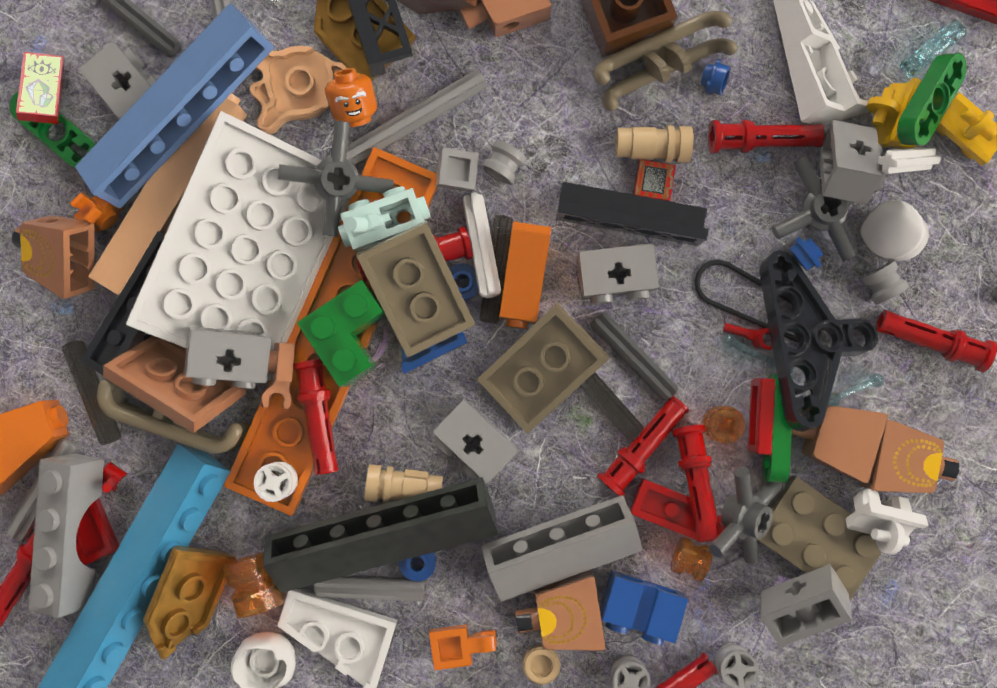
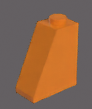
M513 221L499 319L506 320V327L528 330V324H535L537 322L552 227Z
M41 400L0 414V496L4 495L37 465L40 459L48 455L60 439H65L69 435L67 429L69 423L68 414L65 408L60 405L59 400Z

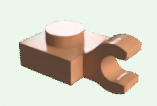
M274 343V350H270L268 373H272V384L261 393L260 403L262 407L269 406V398L273 393H279L282 396V408L288 409L290 407L291 394L289 387L290 382H292L295 344Z

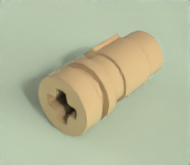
M666 125L665 129L633 126L632 128L617 127L615 157L646 160L658 158L663 159L666 163H671L675 159L676 163H690L693 152L692 126H678L675 129L673 125Z
M369 464L364 501L377 503L378 499H383V503H389L390 500L396 501L442 488L443 476L429 475L426 471L405 469V472L394 471L392 466H387L386 470L382 469V465Z

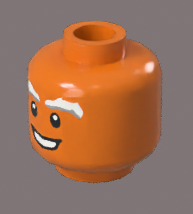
M354 68L342 69L334 73V79L328 82L325 87L329 110L335 121L348 122L350 127L362 126L371 121V116L376 112L378 104L372 80L367 75L356 73Z

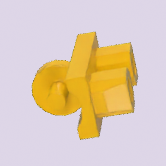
M912 78L907 83H892L889 88H884L881 97L869 98L866 108L875 114L872 124L875 125L878 144L882 145V148L909 149L915 146L900 143L897 136V125L903 111L921 82L918 78Z
M957 93L936 131L942 136L946 135L961 148V152L970 160L974 159L981 166L987 164L997 151V123L992 120L995 114L989 109L984 112L981 111L963 94Z

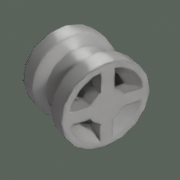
M495 140L492 145L493 153L490 158L484 159L481 168L497 180L512 185L516 179L515 172L517 168L523 166L527 158L515 147L503 141Z
M895 261L880 266L860 278L864 286H868L872 290V300L875 305L893 298L910 287L905 279L899 277L897 273L898 266Z
M730 643L722 646L717 651L714 665L718 674L728 686L732 688H748L755 682L758 676V665L744 647ZM734 658V663L731 665V667H727V665H730Z
M624 654L612 662L610 679L614 688L650 687L649 673L644 663L638 657Z

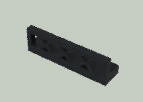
M347 0L372 77L386 74L385 64L413 56L396 0H386L389 8L383 19L367 11L366 7L370 0ZM391 16L393 17L395 26L388 23ZM372 23L378 25V28L375 33L372 27ZM384 29L399 36L402 48L385 53L380 52L378 40Z
M568 182L562 183L555 220L699 246L706 241L709 231L708 228H704L707 208Z
M157 231L80 360L101 375H103V365L153 336L148 333L145 335L146 332L128 326L126 322L164 239L165 234Z

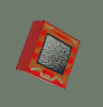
M640 159L637 166L633 195L670 201L676 165Z

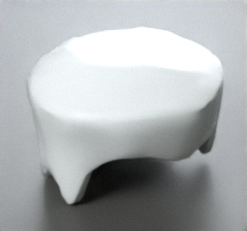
M890 200L881 203L875 210L870 212L860 231L864 242L873 253L888 261L895 262L909 260L917 256L924 249L929 239V230L926 222L913 206L900 200Z
M274 632L255 633L243 640L236 651L231 663V677L240 688L282 687L293 677L296 666L295 650L290 641L282 634Z

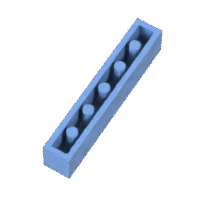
M231 2L75 166L92 194L121 209L275 48L257 26Z

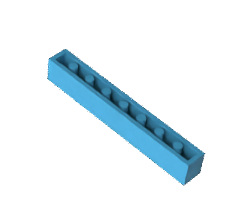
M177 444L38 688L108 687L144 625L143 618L175 545L188 547L231 471L206 452L183 444Z

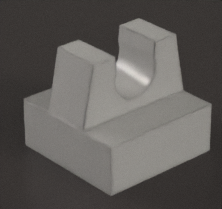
M442 147L439 150L435 186L466 192L474 191L479 153Z

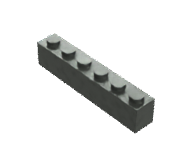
M483 477L267 535L265 536L263 567L279 592H287L499 535L494 506Z

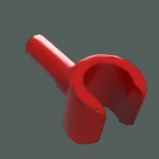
M729 323L724 324V332L751 340L752 345L757 349L772 350V346H767L763 343V335L765 333L770 335L769 328L752 330Z
M112 462L107 464L103 468L102 491L105 493L111 490L115 492L118 489V483L128 473Z

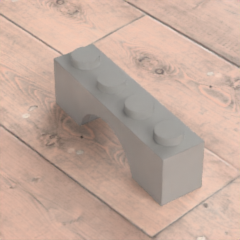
M77 453L40 459L28 608L30 611L60 618L82 610L94 591L95 569L85 566L80 561L76 550V535L84 513L95 500L101 497L104 459Z

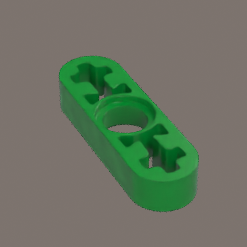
M961 53L939 54L933 60L898 121L897 136L901 144L925 145L931 139L965 79L966 60Z
M18 92L12 96L9 103V110L12 116L75 169V166L82 160V157L70 147L76 143L83 149L88 150V153L97 144L61 112H59L58 122H62L65 125V135L60 140L52 141L49 137V129L53 124L18 120L16 115Z
M770 374L768 378L775 379L771 455L763 454L762 473L766 482L786 483L790 473L792 428L787 424L784 417L777 374Z

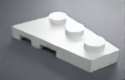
M294 589L288 591L277 626L312 652L321 654L336 665L335 668L345 676L347 674L362 684L363 688H377L398 620L330 598L317 597L314 593L301 589Z

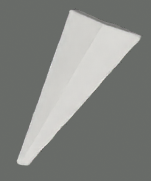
M773 0L801 122L812 125L823 124L824 126L831 124L832 120L841 121L868 113L869 111L866 108L868 100L860 99L853 86L857 77L853 71L847 72L838 51L840 47L814 2H808L807 0Z

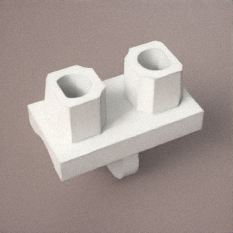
M868 488L853 497L855 512L845 518L847 529L871 534V538L876 540L878 549L882 553L890 555L897 554L903 546L907 547L909 545V535L914 529H924L928 526L926 515L912 512L909 499L899 496L891 497L881 505L878 491Z

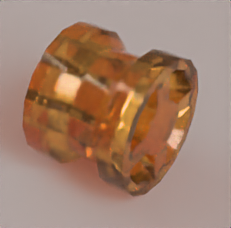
M730 406L712 407L704 414L702 419V425H705L706 428L705 435L716 442L733 443L743 435L745 430L743 415L737 409Z
M682 536L673 553L671 572L679 575L684 572L690 574L693 580L702 582L709 571L713 557L709 550V545L703 544L698 546L693 544L690 538Z

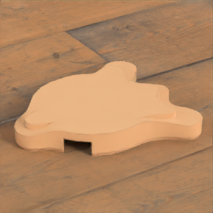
M303 45L291 46L280 51H271L255 68L263 74L262 79L251 84L249 89L251 95L262 106L257 119V127L261 131L272 135L289 121L307 120L324 113L329 108L325 87L328 82L334 79L335 72L346 69L344 64L332 61L315 51L312 47Z

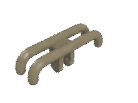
M709 11L698 14L601 60L593 71V77L599 85H606L609 82L610 72L643 57L646 67L645 70L610 86L602 95L601 102L603 107L607 111H614L618 107V98L656 80L663 84L671 79V73L678 70L684 74L692 69V63L712 54L724 53L726 55H734L738 50V45L735 41L727 38L711 39L687 50H683V48L674 43L707 27L718 26L720 28H727L732 22L731 16L723 11Z
M106 378L101 380L98 386V405L106 416L115 421L206 453L219 454L237 449L242 445L250 427L246 422L232 423L228 426L226 433L222 437L200 429L192 433L157 410L151 413L131 406L125 400V390Z

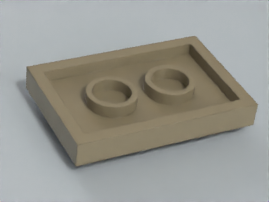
M427 221L356 254L407 358L475 326L474 320Z
M557 303L492 364L477 381L528 434L608 361L610 357L570 314Z
M792 475L771 507L773 518L767 534L762 539L757 540L805 573L831 564L849 593V600H851L882 552L878 549L876 540L871 538V534L847 529L845 518L850 516L851 513L798 477Z

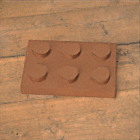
M156 336L149 337L103 365L104 378L192 433H195L242 398L246 392V388L232 386V381L217 380L216 385L212 386L192 383L193 378L186 377L184 373L186 348Z

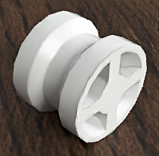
M282 461L264 465L257 471L254 477L253 485L255 492L260 498L270 502H276L288 497L295 491L298 485L296 470L292 465Z

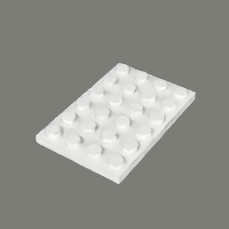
M220 111L126 325L184 348L187 346L189 326L265 333L271 337L270 350H274V343H287L333 236L323 235L326 200L317 193L314 184L279 180L278 169L279 164L316 169L322 160ZM334 169V174L327 176V181L334 184L335 190H338L339 185L345 184V178L339 176V170ZM350 199L341 203V213L345 212ZM230 349L226 350L224 356H217V359L225 364H228L229 361L237 360L230 352ZM267 373L268 381L271 380L272 373Z

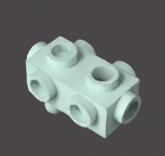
M396 187L386 191L383 194V199L371 203L369 199H364L348 206L349 211L340 213L343 225L338 226L345 247L352 246V249L359 253L431 218L424 196L416 198L413 188L405 190V187ZM404 211L410 213L411 218L408 222L401 224L397 221L399 213Z

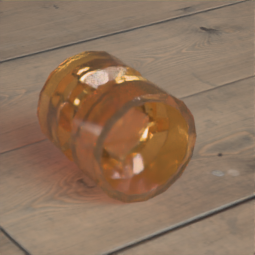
M264 552L246 556L222 566L228 587L235 589L231 600L237 619L269 611L285 602L283 593L279 592L263 567Z

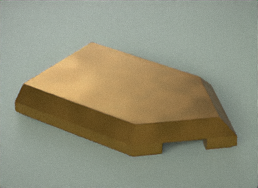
M317 0L316 17H314L315 35L346 68H354L356 73L365 74L373 81L377 76H371L348 1ZM370 0L366 8L369 13L383 19L389 6L383 0ZM391 16L388 23L395 26L393 17ZM372 23V27L375 33L378 28V25ZM403 23L410 46H412L417 38ZM384 29L378 40L380 52L385 53L402 48L399 36ZM393 62L385 64V69L388 68Z
M177 545L173 547L143 618L144 625L162 660L176 651L175 646L191 634L196 636L208 627L237 557L222 551Z

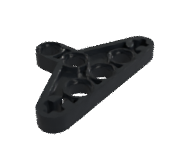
M776 251L761 262L759 274L784 417L792 429L804 432L816 428L823 423L840 358L859 356L872 350L877 345L878 333L872 323L867 320H836L795 258L785 251ZM776 264L778 269H783L784 274L781 275L779 270H774L773 265ZM778 296H785L790 300L792 304L791 313H786L779 308L777 303ZM852 329H857L864 335V347L855 344L852 340ZM819 330H824L831 336V348L825 347L819 342ZM785 331H791L797 336L799 341L797 349L790 348L785 343ZM792 367H797L804 373L805 383L803 386L794 383L791 379L790 370ZM808 390L811 391V395H808V396H806V397H804V398H803V395H801V396H799V397H796V396H795V395L804 393V392H806V391H808ZM802 408L804 411H809L810 418L800 415L799 409Z

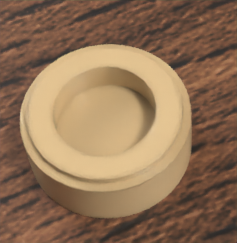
M543 644L531 646L523 657V670L526 677L531 682L539 685L552 682L560 671V660L557 652L544 649Z

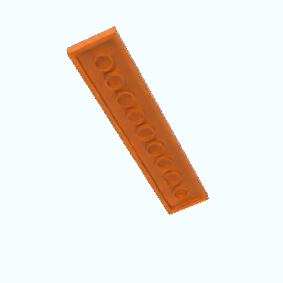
M373 147L361 174L362 176L391 179L394 181L393 188L405 187V190L413 188L416 198L424 196L428 209L438 189L435 186L436 173L376 147ZM357 190L350 198L345 212L349 211L348 206L354 202L369 199L371 203L383 199L384 196L382 193ZM405 211L399 213L397 221L401 224L408 222L411 218L410 213ZM342 219L339 223V226L343 225ZM339 231L338 237H333L287 341V343L295 344L293 363L320 359L297 322L362 280L359 272L360 268H358L357 253L352 249V246L345 247ZM367 280V282H365V283L368 284V286L370 287V289L372 290V292H373L374 295L376 296V294H375V292H374V290H373V288H372V286H371L369 280ZM379 322L358 335L366 350ZM323 365L326 388L331 391L327 405L331 428H333L351 385L339 387L326 366ZM293 370L292 382H290L289 387L291 394L290 407L288 409L282 408V396L279 393H273L270 396L268 407H262L261 403L259 404L230 470L231 472L223 486L290 516L295 515L314 472L303 404H299L296 395L300 393L296 370ZM277 461L292 465L298 475V485L295 491L288 497L276 502L265 501L260 498L255 492L253 485L257 471L264 465Z

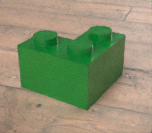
M363 280L358 281L297 322L339 387H348L378 367L358 338V335L385 318L386 314L368 284Z

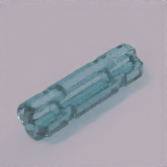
M952 20L900 63V69L907 77H914L932 63L937 55L943 54L967 33V28L962 25L960 20Z

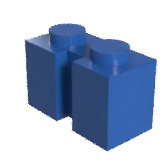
M611 570L599 610L602 621L606 622L605 626L612 631L627 634L628 629L642 631V639L653 644L663 645L664 640L676 644L689 599L681 591Z

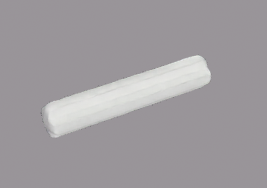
M933 147L887 150L885 156L878 157L877 164L882 165V172L885 174L929 170L933 164L940 163L941 156H936V149Z
M473 192L464 196L462 203L473 251L478 290L481 297L493 298L501 293L500 281L484 197L481 194H477V192Z

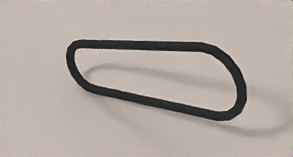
M720 259L711 260L700 267L694 281L695 290L700 299L713 307L762 328H769L767 323L709 299L704 295L700 287L701 275L707 268L714 265L725 266L761 286V280L730 262ZM778 296L791 304L790 300L785 296ZM788 332L784 333V337L799 343L797 336Z

